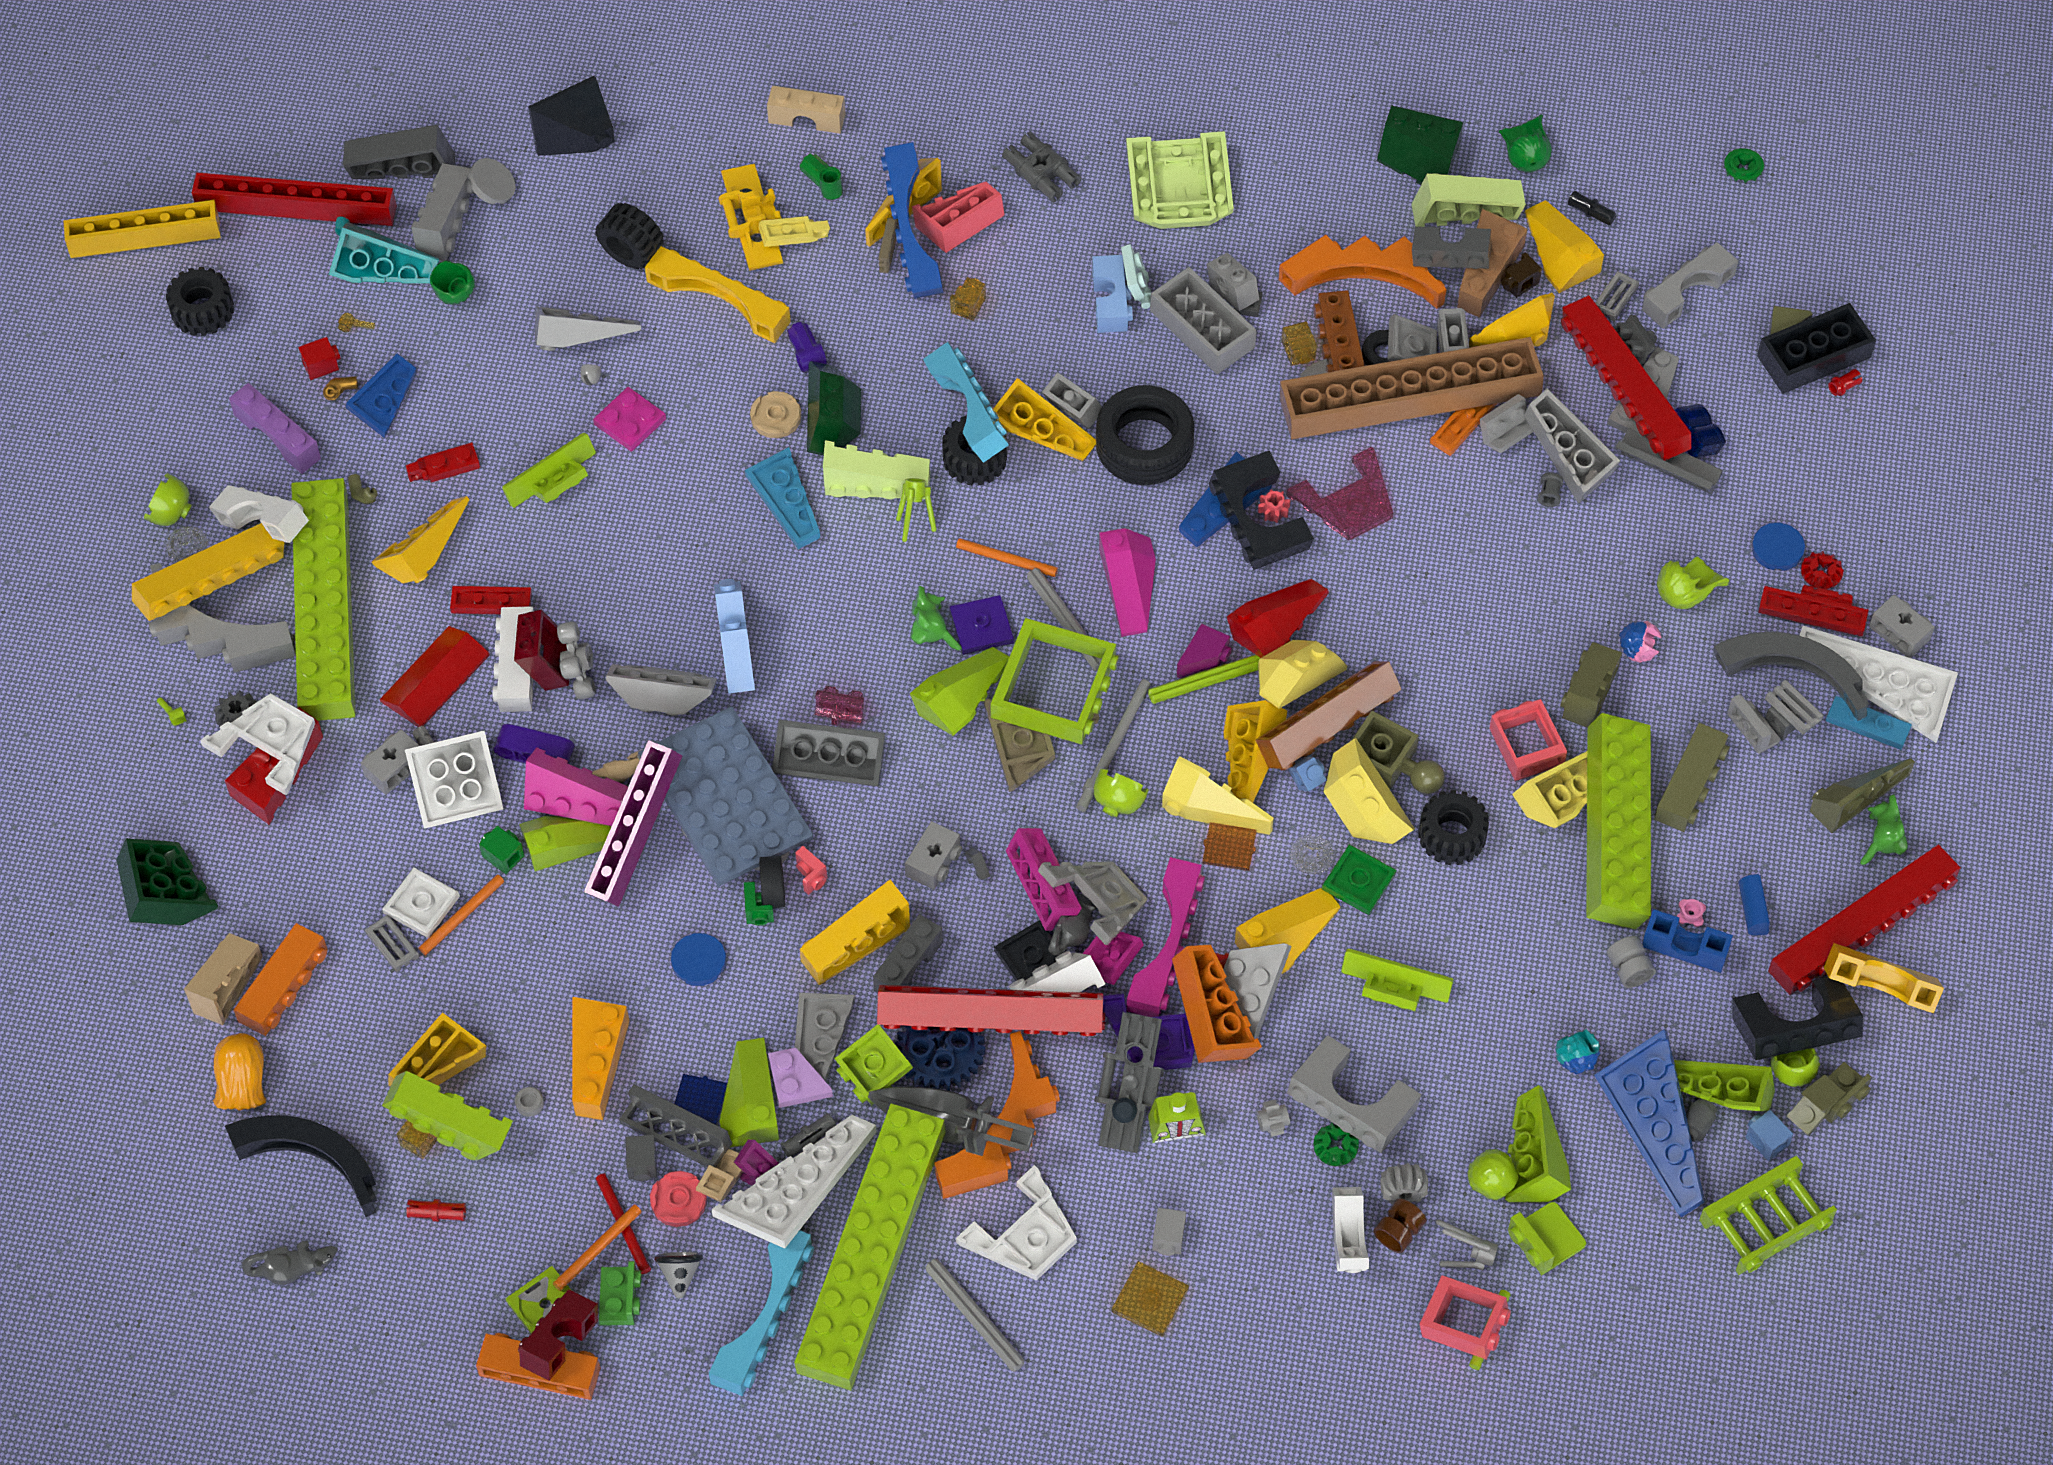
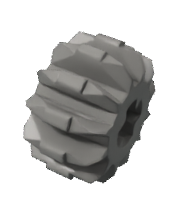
M1397 1164L1395 1167L1389 1166L1386 1171L1381 1173V1193L1383 1194V1199L1388 1200L1391 1204H1394L1399 1198L1411 1203L1414 1201L1419 1202L1428 1195V1176L1425 1169L1420 1168L1417 1164Z

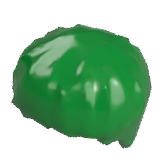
M445 260L437 264L432 270L430 285L439 300L445 304L455 305L465 302L470 297L475 288V279L473 273L466 265Z

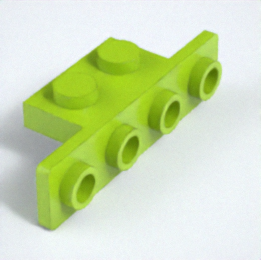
M583 432L503 485L502 490L510 506L515 508L533 495L548 503L557 499L561 493L570 487L578 485L582 479L587 477L588 474L585 467L580 464L596 453L588 434Z
M1349 948L1345 952L1341 970L1344 974L1366 980L1362 996L1412 1011L1416 1010L1421 996L1447 1003L1454 981L1451 977Z

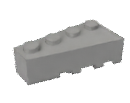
M442 163L433 182V192H428L426 196L425 208L421 207L418 212L419 222L414 221L411 226L416 249L440 259L439 261L447 260L449 254L454 252L456 234L461 232L463 214L468 212L470 194H474L471 188V179L468 180L470 168Z

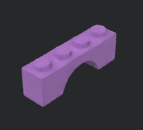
M247 383L229 397L234 416L250 430L256 427L264 432L280 450L284 459L301 474L321 459L317 441L252 385Z

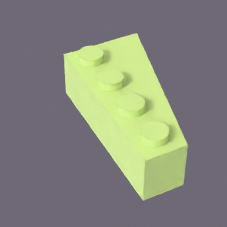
M1427 174L1411 205L1415 226L1425 227V223L1436 222L1437 226H1447V221L1462 220V224H1471L1480 218L1482 209L1507 220H1518L1526 203L1521 180Z
M825 441L823 459L825 495L834 497L857 496L859 498H901L903 484L907 478L923 479L926 481V486H930V459L898 453L894 457H890L881 450L873 449L871 453L857 451V446L847 444L845 449L834 447V442Z

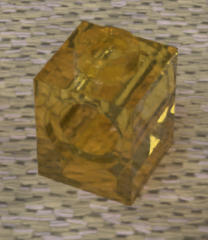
M1307 321L1282 328L1281 342L1291 366L1307 364L1315 360L1317 344Z

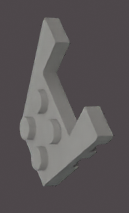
M1044 862L1038 869V872L1053 888L1073 881L1080 888L1082 894L1091 900L1098 908L1100 914L1105 917L1095 920L1090 929L1105 945H1108L1122 931L1148 900L1114 862H1084L1082 866H1073L1071 862H1062L1060 866H1051L1050 862Z

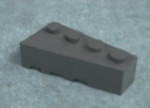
M429 125L345 141L343 166L352 179H384L385 175H392L398 177V179H408V175L422 174L423 178H433V174H438L442 163L455 165L456 154L439 126Z

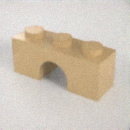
M772 86L767 102L768 123L793 127L795 117L805 116L816 123V130L841 134L846 115L844 96Z

